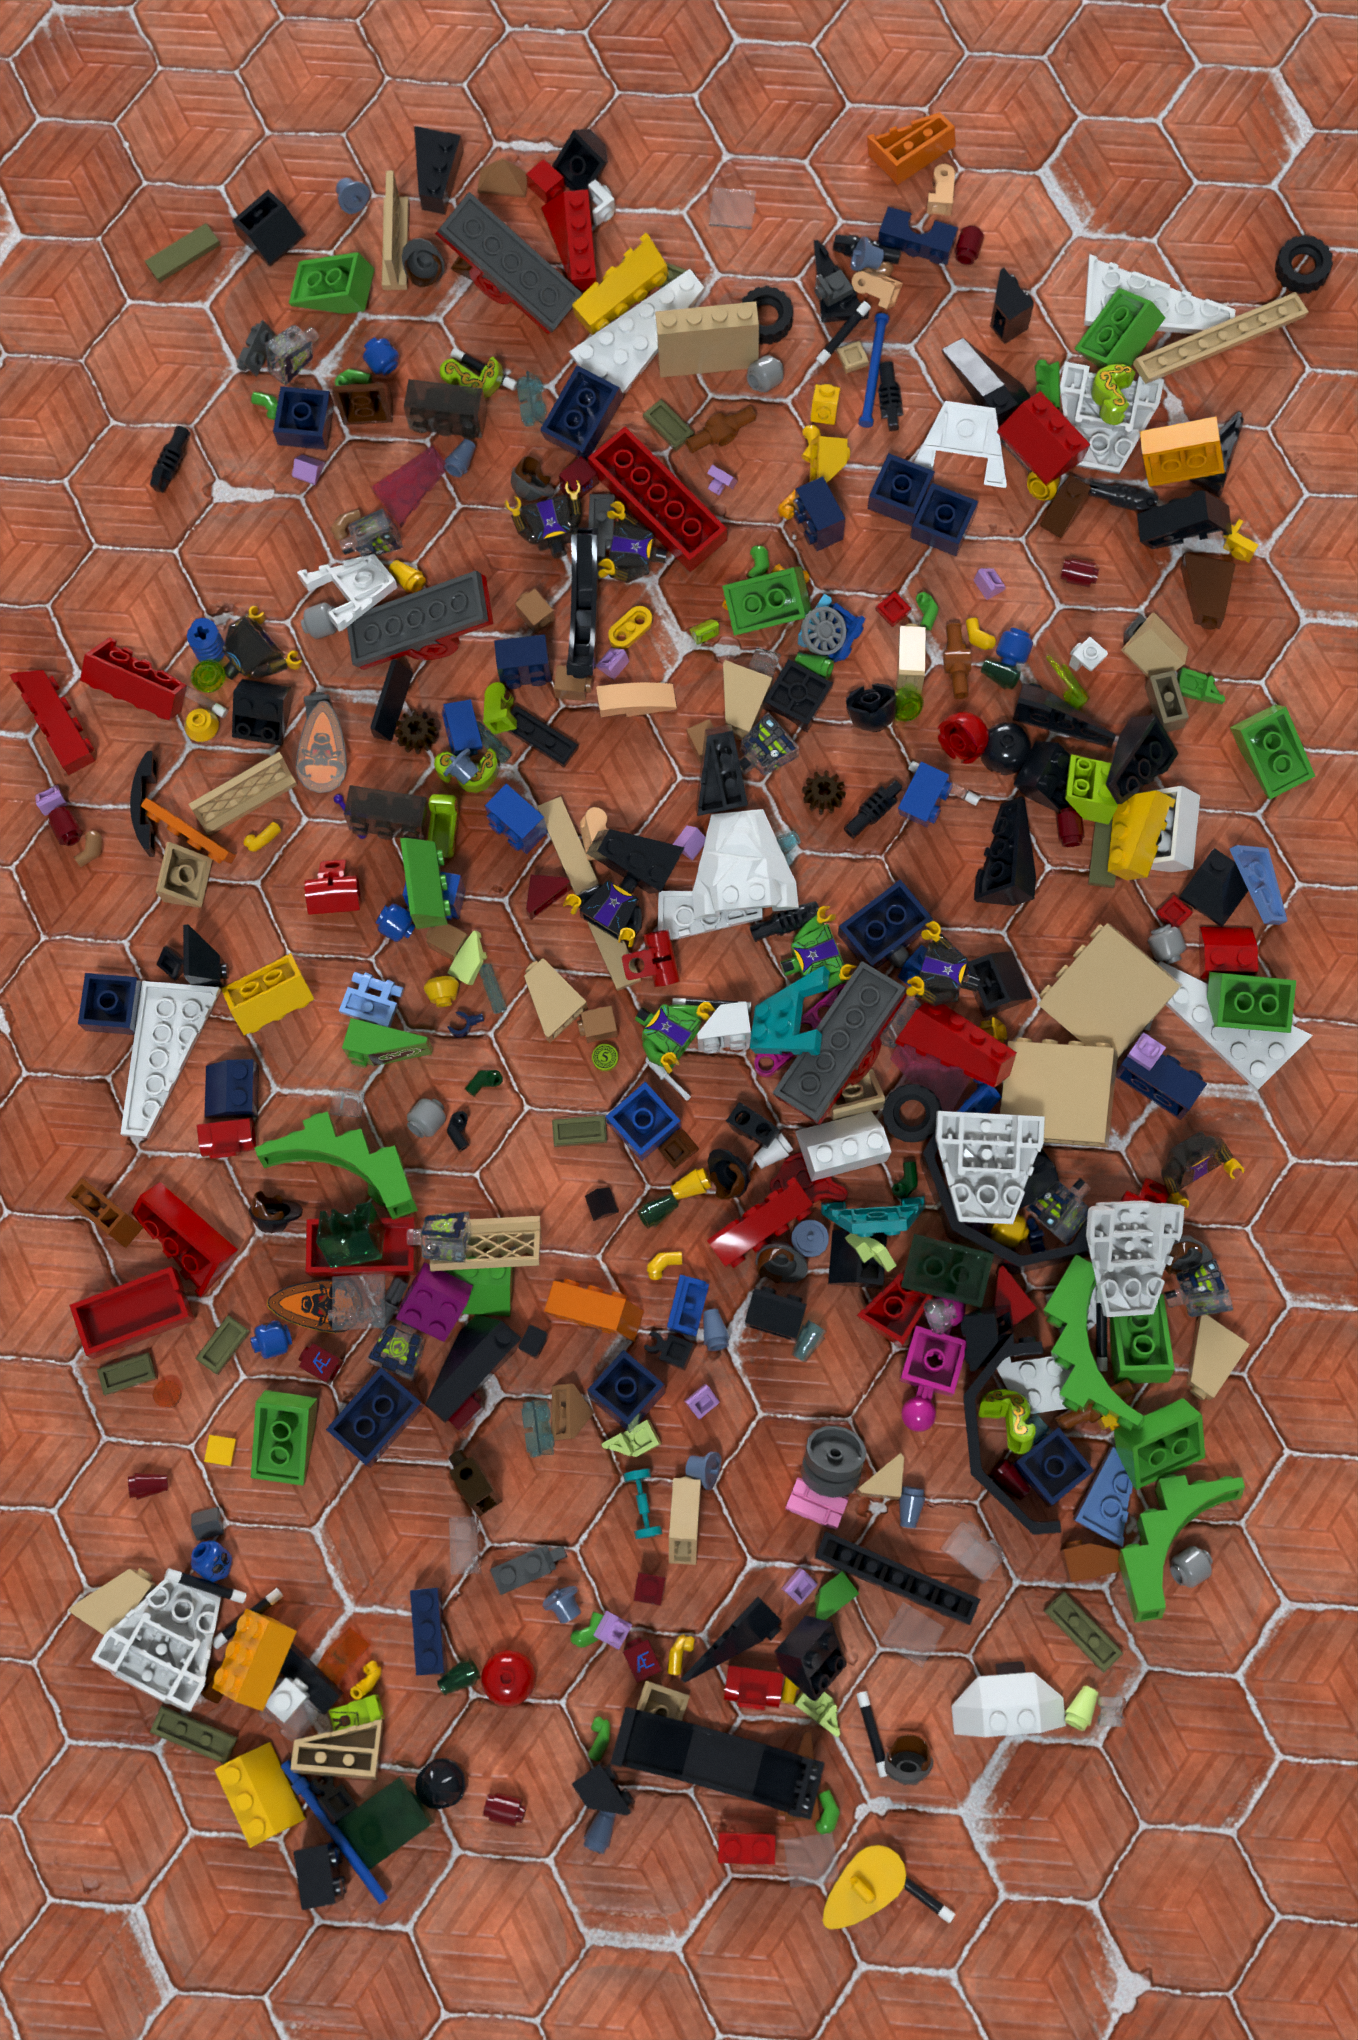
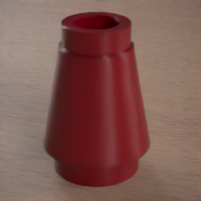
M1007 1459L999 1462L990 1473L996 1484L1017 1497L1018 1500L1023 1499L1031 1490L1014 1463H1009Z
M134 1473V1476H128L129 1498L139 1500L168 1491L167 1474Z

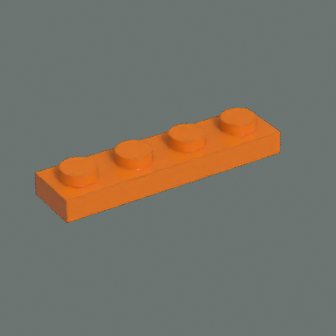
M145 798L141 804V807L148 811L146 813L147 817L157 823L161 820L168 824L167 830L178 837L182 833L189 838L187 843L198 850H201L202 847L209 851L207 856L217 863L221 864L222 861L231 864L237 856L155 801Z

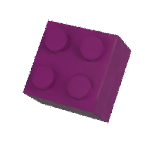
M424 1262L402 1300L396 1319L445 1342L465 1309L473 1286L442 1270L430 1271V1264Z

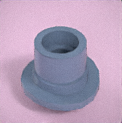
M343 178L336 185L338 204L344 212L354 214L364 208L370 196V191L364 183L354 182L350 178Z
M862 236L853 251L851 258L852 270L859 272L865 267L877 270L883 260V249L872 246L869 243L868 237Z
M467 748L457 757L452 755L449 758L452 763L446 768L443 775L446 777L450 773L465 785L479 771L468 756L471 751Z
M806 1220L800 1222L794 1228L791 1242L799 1254L805 1257H816L827 1248L829 1235L822 1223L816 1220Z
M709 1452L704 1457L691 1455L686 1464V1477L701 1480L706 1490H712L720 1473L721 1455L718 1452Z
M570 1586L554 1590L544 1600L543 1608L546 1611L552 1610L560 1623H566L574 1619L581 1613L574 1595L578 1592L577 1587Z

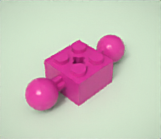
M951 1292L938 1295L932 1302L931 1314L936 1321L934 1331L915 1326L899 1380L900 1382L918 1387L916 1396L906 1401L901 1411L904 1424L912 1431L922 1432L932 1427L936 1420V1409L931 1402L933 1392L952 1397L960 1375L967 1343L966 1340L950 1336V1332L953 1326L958 1325L963 1320L966 1307L964 1301L958 1295ZM933 1355L937 1356V1361L941 1363V1365H936L935 1368L931 1367L930 1363L927 1362V1359H931Z

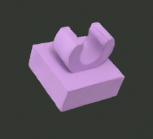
M714 465L711 466L707 473L714 478L708 489L719 496L725 485L733 489L738 482L734 477Z
M1143 1032L1127 1056L1150 1071L1166 1047Z
M606 1611L593 1636L619 1650L632 1624Z

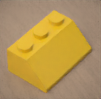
M291 953L221 988L229 1010L243 1035L257 1032L262 1026L272 1021L280 1020L287 1013L295 1009L304 1008L309 1002L315 1000Z
M271 1742L214 1769L250 1848L306 1819L291 1784L280 1767L281 1763Z

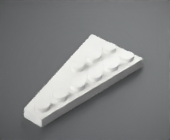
M1089 254L1084 326H1091L1118 288L1154 303L1166 317L1157 331L1196 334L1235 317V309L1209 299L1202 300L1191 296V292L1170 288V284L1136 271L1128 272L1118 268L1119 265L1110 262V264L1097 260L1098 257Z
M689 269L569 351L570 356L578 366L620 387L622 394H626L631 388L633 381L639 374H642L658 353L655 312L692 308L705 292L704 286Z
M1162 961L1158 964L1182 984V987L1168 1001L1166 1006L1255 1091L1270 1079L1313 1036L1293 1025L1291 1033L1215 1027L1207 1001L1208 984Z
M142 981L120 1133L122 1136L150 1137L221 992L220 987Z

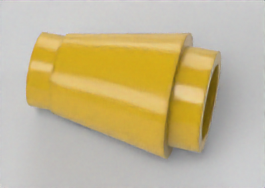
M399 560L393 561L389 566V572L407 593L421 591L424 587L426 579L421 571Z
M702 1168L700 1170L694 1169L670 1187L676 1200L707 1193V1189L712 1188V1184L705 1169Z

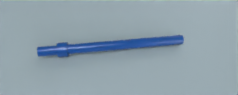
M290 1759L287 1760L280 1767L293 1783L291 1787L298 1796L301 1795L335 1844L340 1847L341 1852L378 1904L381 1905L389 1897L338 1826L331 1824L317 1804L318 1798L310 1789L308 1779L305 1776L302 1777L300 1773H293L291 1771Z

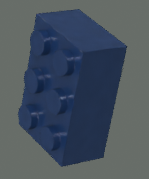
M576 365L540 429L544 439L578 457L582 456L588 462V457L593 453L624 398L620 387Z
M900 879L839 925L838 936L860 962L863 961L874 969H878L896 951L908 946L921 936L922 931L929 930L926 924L932 922L933 918Z
M1161 1054L1150 1071L1127 1056L1116 1072L1118 1079L1179 1120H1182L1207 1085L1200 1074L1193 1070L1187 1071L1180 1066L1181 1063L1176 1058L1170 1055L1165 1056Z
M380 1367L326 1430L361 1462L371 1468L425 1405Z

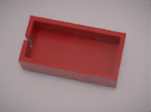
M414 1217L396 1218L394 1220L392 1218L307 1219L305 1273L310 1277L417 1276L418 1251L412 1246L418 1245H409V1239H418V1222Z
M170 1266L70 1304L69 1306L85 1355L95 1359L195 1321L188 1298L182 1295L186 1292L178 1270Z

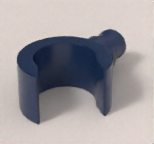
M458 1011L456 1015L466 1020V1027L460 1031L449 1026L447 1027L453 1036L464 1037L469 1034L472 1026L477 1025L479 1022H484L482 1013L468 1016L466 1013Z
M1034 1218L1028 1219V1240L1032 1254L1047 1251L1042 1236H1044L1043 1230L1039 1229Z

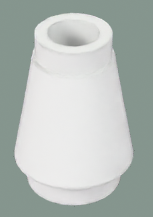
M781 1132L776 1136L768 1149L761 1147L753 1155V1158L760 1168L763 1169L765 1166L767 1167L790 1156L789 1153L794 1149Z

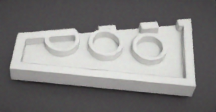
M693 891L658 892V931L668 929L671 941L762 920V908L721 912V917L695 919Z

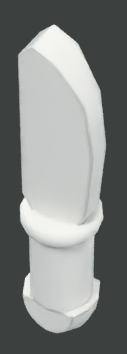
M646 1057L645 1062L660 1077V1080L665 1079L686 1101L691 1098L669 1075L670 1073L666 1072L664 1067L651 1063L648 1057Z

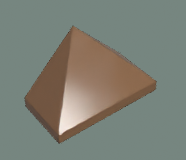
M501 158L481 168L477 191L483 194L526 198L527 172Z
M574 1384L552 1386V1440L574 1439L594 1412Z

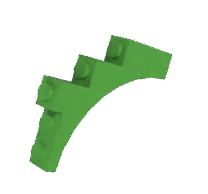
M328 1111L314 1114L310 1118L303 1120L305 1129L302 1131L291 1132L285 1137L269 1140L255 1147L257 1157L264 1168L282 1163L309 1161L327 1163L352 1172L375 1189L384 1201L392 1220L418 1211L401 1157L395 1145L380 1148L377 1152L371 1154L362 1129L350 1130L338 1136Z
M1075 1255L1043 1310L1048 1323L1059 1329L1062 1326L1065 1327L1051 1351L1052 1357L1055 1358V1364L1065 1370H1069L1070 1367L1073 1368L1059 1393L1060 1399L1063 1400L1062 1405L1073 1412H1077L1079 1409L1085 1413L1089 1404H1092V1409L1100 1415L1106 1417L1107 1414H1110L1117 1418L1116 1423L1123 1428L1131 1431L1133 1427L1139 1431L1144 1422V1416L1125 1404L1109 1387L1099 1372L1091 1353L1087 1335L1088 1310L1092 1292L1097 1283L1092 1263Z
M1169 1474L1158 1480L1155 1493L1160 1511L1158 1509H1148L1140 1514L1137 1529L1142 1546L1140 1544L1127 1545L1121 1549L1118 1558L1134 1623L1162 1619L1166 1609L1163 1593V1565L1173 1540L1186 1524L1202 1512L1221 1503L1241 1499L1245 1489L1242 1477L1233 1478L1232 1476H1225L1213 1482L1199 1480L1191 1485H1188L1186 1475L1177 1476Z

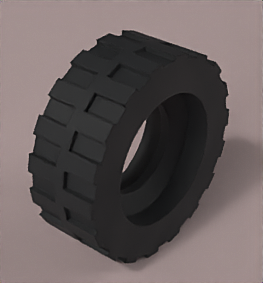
M1301 235L1285 242L1275 263L1276 277L1280 280L1283 287L1298 294H1308L1311 291H1317L1320 286L1325 284L1333 266L1332 252L1330 253L1328 245L1323 243L1324 241L1318 240L1314 236ZM1300 254L1308 255L1315 260L1316 268L1311 274H1299L1292 267L1293 258Z
M764 286L749 291L746 297H743L742 303L756 302L757 308L762 305H770L778 312V319L774 324L770 326L759 324V344L770 345L781 341L783 337L785 338L788 335V331L791 330L793 323V305H791V300L786 296L785 292H781L776 287Z
M906 1084L896 1088L888 1095L889 1097L885 1100L882 1115L884 1116L883 1121L888 1128L887 1130L895 1138L904 1142L914 1143L924 1141L934 1134L937 1111H942L939 1098L932 1090L918 1084ZM916 1100L924 1106L926 1116L920 1125L912 1127L902 1122L899 1112L901 1106L906 1101Z

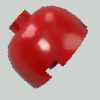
M967 711L953 713L938 726V729H940V734L937 736L942 749L952 759H955L957 756L964 760L961 763L971 764L984 753L988 744L989 732L984 721L977 715Z
M504 1650L495 1653L487 1660L482 1668L481 1684L483 1692L489 1700L499 1706L512 1707L522 1704L531 1696L535 1688L537 1675L534 1665L527 1656L518 1651Z

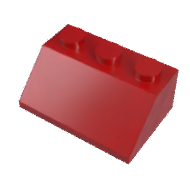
M1041 391L1023 402L997 430L998 435L1046 486L1081 463L1091 445Z

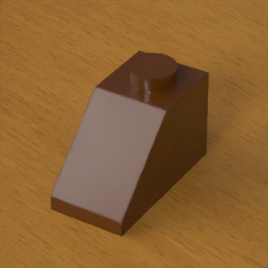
M1069 475L1052 501L1040 526L1057 537L1062 538L1087 502L1091 486Z

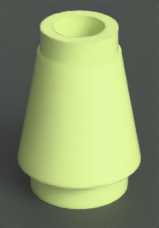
M1083 1686L1082 1690H1080L1065 1711L1066 1718L1064 1721L1076 1729L1085 1731L1086 1727L1091 1725L1099 1693L1088 1686Z

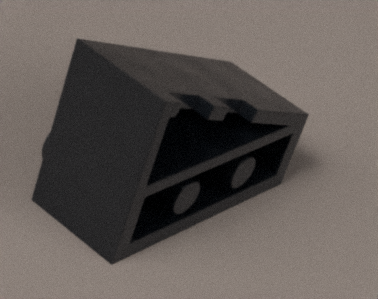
M414 126L418 191L422 210L446 215L464 152L461 135Z
M1204 490L1195 491L1191 496L1182 499H1172L1168 504L1149 507L1146 511L1137 514L1140 542L1151 549L1183 544L1184 538L1199 536L1200 540L1208 539V534L1223 531L1224 535L1232 534L1229 506Z
M731 724L705 729L696 802L697 816L747 806L748 802Z
M606 829L598 831L586 854L622 877L629 876L638 882L639 888L652 894L662 891L685 847Z

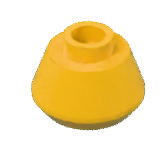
M1033 471L1028 475L1027 487L1033 497L1038 500L1049 501L1056 496L1060 484L1059 478L1046 486Z
M195 709L186 717L184 729L190 739L197 742H205L216 735L219 729V721L212 711L208 709Z
M440 976L429 979L423 988L431 1003L436 1004L437 1007H447L452 1005V1001L457 997L459 982L452 976Z

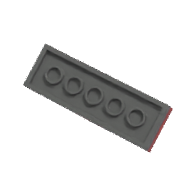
M470 192L461 200L435 233L472 267L469 271L470 277L486 296L503 305L512 302L548 335L554 331L572 308V304L582 295L575 286Z
M473 571L369 609L347 627L352 665L365 670L405 655L417 660H435L452 655L458 650V644H460L459 636L494 624L486 576L478 571Z
M861 961L816 1028L822 1034L820 1054L811 1055L809 1052H802L801 1055H798L772 1092L775 1097L818 1125H821L848 1084L853 1086L859 1083L872 1068L881 1049L882 1042L879 1037L908 996L906 987Z

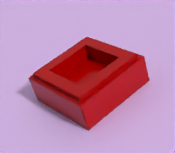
M895 591L876 606V611L892 628L911 613L912 610Z
M1175 895L1155 913L1165 925L1170 924L1171 927L1177 928L1193 914Z

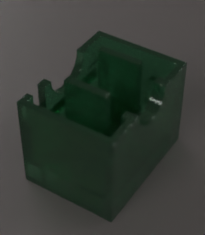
M371 1202L357 1204L356 1210H352L350 1214H342L336 1209H331L332 1214L329 1217L326 1211L320 1212L316 1243L330 1268L382 1259L385 1227Z

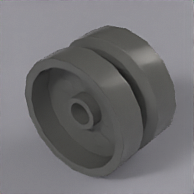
M824 1426L815 1430L808 1437L801 1467V1475L805 1484L817 1494L830 1498L844 1497L852 1493L859 1485L865 1462L866 1448L864 1442L856 1433L839 1426Z

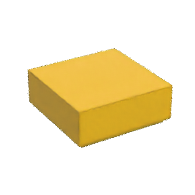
M209 1435L204 1462L232 1467L237 1439Z

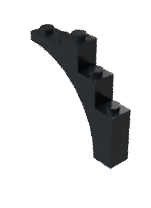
M573 528L571 534V618L566 666L567 675H573L574 678L578 679L593 675V670L596 669L598 528Z

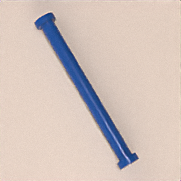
M878 313L874 318L876 328L863 412L858 422L861 427L865 428L872 427L874 423L872 413L885 327L889 323V316L884 313Z

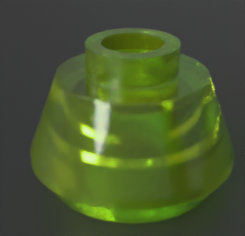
M202 660L191 671V682L201 692H216L225 681V670L215 660Z
M902 688L895 692L898 709L895 720L906 722L915 719L921 713L924 706L922 696L908 688Z

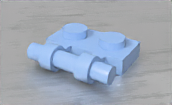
M354 972L352 982L360 984L358 990L350 987L347 988L339 1012L365 1022L390 1028L398 1004L389 999L392 995L402 997L404 988L395 985V982L390 980L385 982L373 978V975L368 973L363 975ZM369 988L382 991L380 997L368 994Z

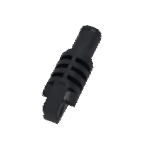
M836 234L833 242V251L852 258L853 251L861 238L855 235L845 236ZM868 238L872 246L883 249L882 261L899 264L902 249L884 246L878 240L872 241V239Z
M883 362L879 365L881 384L878 388L881 419L887 418L889 431L899 430L898 416H903L901 390L895 380L893 363Z
M176 426L171 440L163 446L162 452L156 461L157 464L154 465L149 484L157 492L164 493L170 481L175 477V472H177L178 466H180L181 460L184 457L183 448L191 433L183 426Z
M1094 480L1090 482L1091 491L1089 496L1108 500V503L1112 506L1140 512L1146 511L1149 507L1157 506L1159 496L1140 488L1119 483L1111 486L1095 482Z
M896 780L886 789L880 786L859 807L858 814L844 827L847 835L854 839L869 824H876L898 802L894 797L901 791L902 786Z
M817 902L799 905V909L775 913L770 917V920L750 926L754 942L775 934L783 936L785 933L788 934L791 931L802 928L804 924L817 915L819 909Z

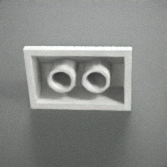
M1183 786L1159 789L1158 791L1176 801L1173 807H1169L1164 821L1167 823L1165 831L1161 830L1156 845L1159 847L1150 870L1165 872L1192 870L1200 795Z
M872 1111L795 1132L811 1181L886 1162L891 1154L884 1128Z

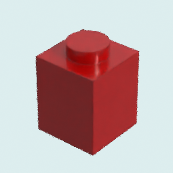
M545 159L541 160L526 173L528 188L545 204L565 191L564 177Z

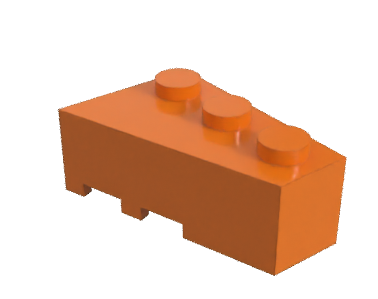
M941 112L911 121V125L897 129L895 126L889 128L887 133L875 136V134L867 136L868 155L899 185L956 146L955 126Z
M564 1279L563 1283L553 1281L544 1312L555 1318L584 1327L589 1326L600 1329L607 1334H619L625 1337L626 1340L635 1342L644 1311L627 1300L628 1296L612 1291L611 1295L603 1294V1289L591 1285L584 1289L579 1287L580 1283L569 1279Z

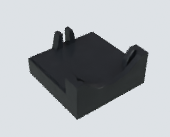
M788 659L763 700V709L786 717L803 731L808 732L814 717L833 688V683Z

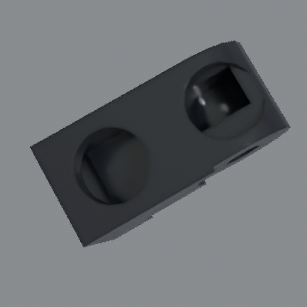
M741 1102L737 1104L726 1120L734 1132L740 1136H745L751 1141L753 1140L766 1149L769 1148L780 1132L770 1121ZM743 1113L739 1120L736 1122L738 1115Z

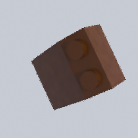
M375 382L372 384L332 386L343 425L393 422L392 394L389 384Z

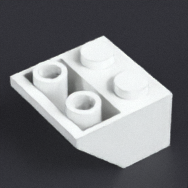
M747 1001L723 1004L716 1009L697 1034L699 1051L704 1050V1053L711 1054L719 1052L720 1048L730 1047L731 1050H741L750 1044L751 1030Z

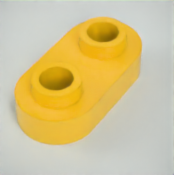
M636 606L620 618L608 632L611 646L625 650L643 636L652 626V614L649 609L643 606ZM643 619L644 623L637 624L636 620ZM623 635L626 639L619 641L617 637Z

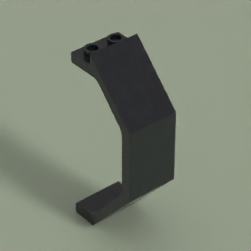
M935 1130L922 1154L920 1165L949 1239L999 1267L1004 1266L1013 1275L1072 1261L1075 1255L1082 1258L1090 1256L1086 1238L1087 1218L1082 1223L1071 1245L1030 1255H1019L959 1222L954 1205L935 1161V1156L939 1150L935 1139Z
M1012 1333L963 1395L970 1472L1033 1535L1061 1533L1059 1520H1031L989 1478L981 1467L975 1407L977 1394L1004 1359L1013 1356L1043 1353L1042 1341L1036 1342L1035 1337L1019 1338V1343L1014 1344Z
M625 1707L610 1764L684 1781L789 1813L788 1815L811 1820L825 1762L693 1723Z

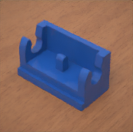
M471 699L443 704L442 718L451 753L457 757L463 750L468 748L471 751L468 755L469 757L479 754L478 750L482 749L483 745Z
M973 1079L974 1082L978 1083L976 1086L977 1090L969 1099L964 1101L963 1106L957 1112L988 1114L1002 1097L994 1087Z
M680 1275L667 1330L693 1337L697 1336L709 1284H706V1281Z

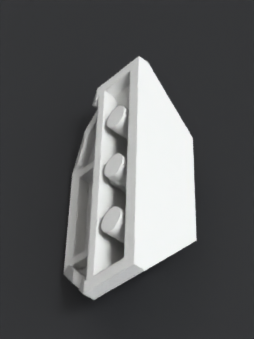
M1034 1672L978 1676L951 1705L955 1735L993 1737L1032 1734L1066 1726L1063 1697Z

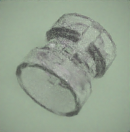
M1098 1696L1097 1705L1101 1708L1100 1715L1097 1716V1725L1126 1727V1718L1122 1712V1709L1126 1707V1698Z

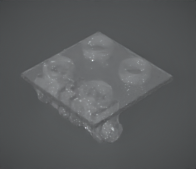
M385 1274L332 1277V1310H328V1320L332 1321L333 1331L385 1328Z

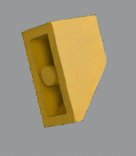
M819 436L811 441L810 482L823 476L827 483L847 464L850 458V448L847 447L848 439Z

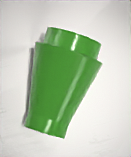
M799 652L795 658V663L827 680L830 678L834 661L829 659V656Z

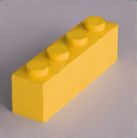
M647 233L640 238L642 243L634 251L629 248L623 254L625 258L618 267L611 266L605 272L606 274L600 284L595 282L572 304L575 317L591 335H594L609 325L614 319L628 312L629 307L636 302L644 300L648 292L655 287L661 286L666 281L668 276L667 264Z

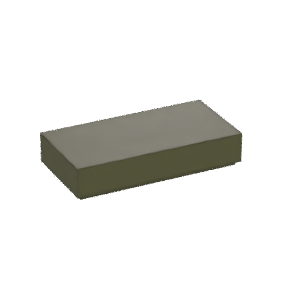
M662 399L643 414V419L675 451L685 445L687 438L694 436V432Z
M605 1115L552 1120L554 1147L607 1143Z
M228 1315L195 1359L216 1375H219L251 1331Z
M149 1352L97 1369L105 1396L158 1379L151 1353Z

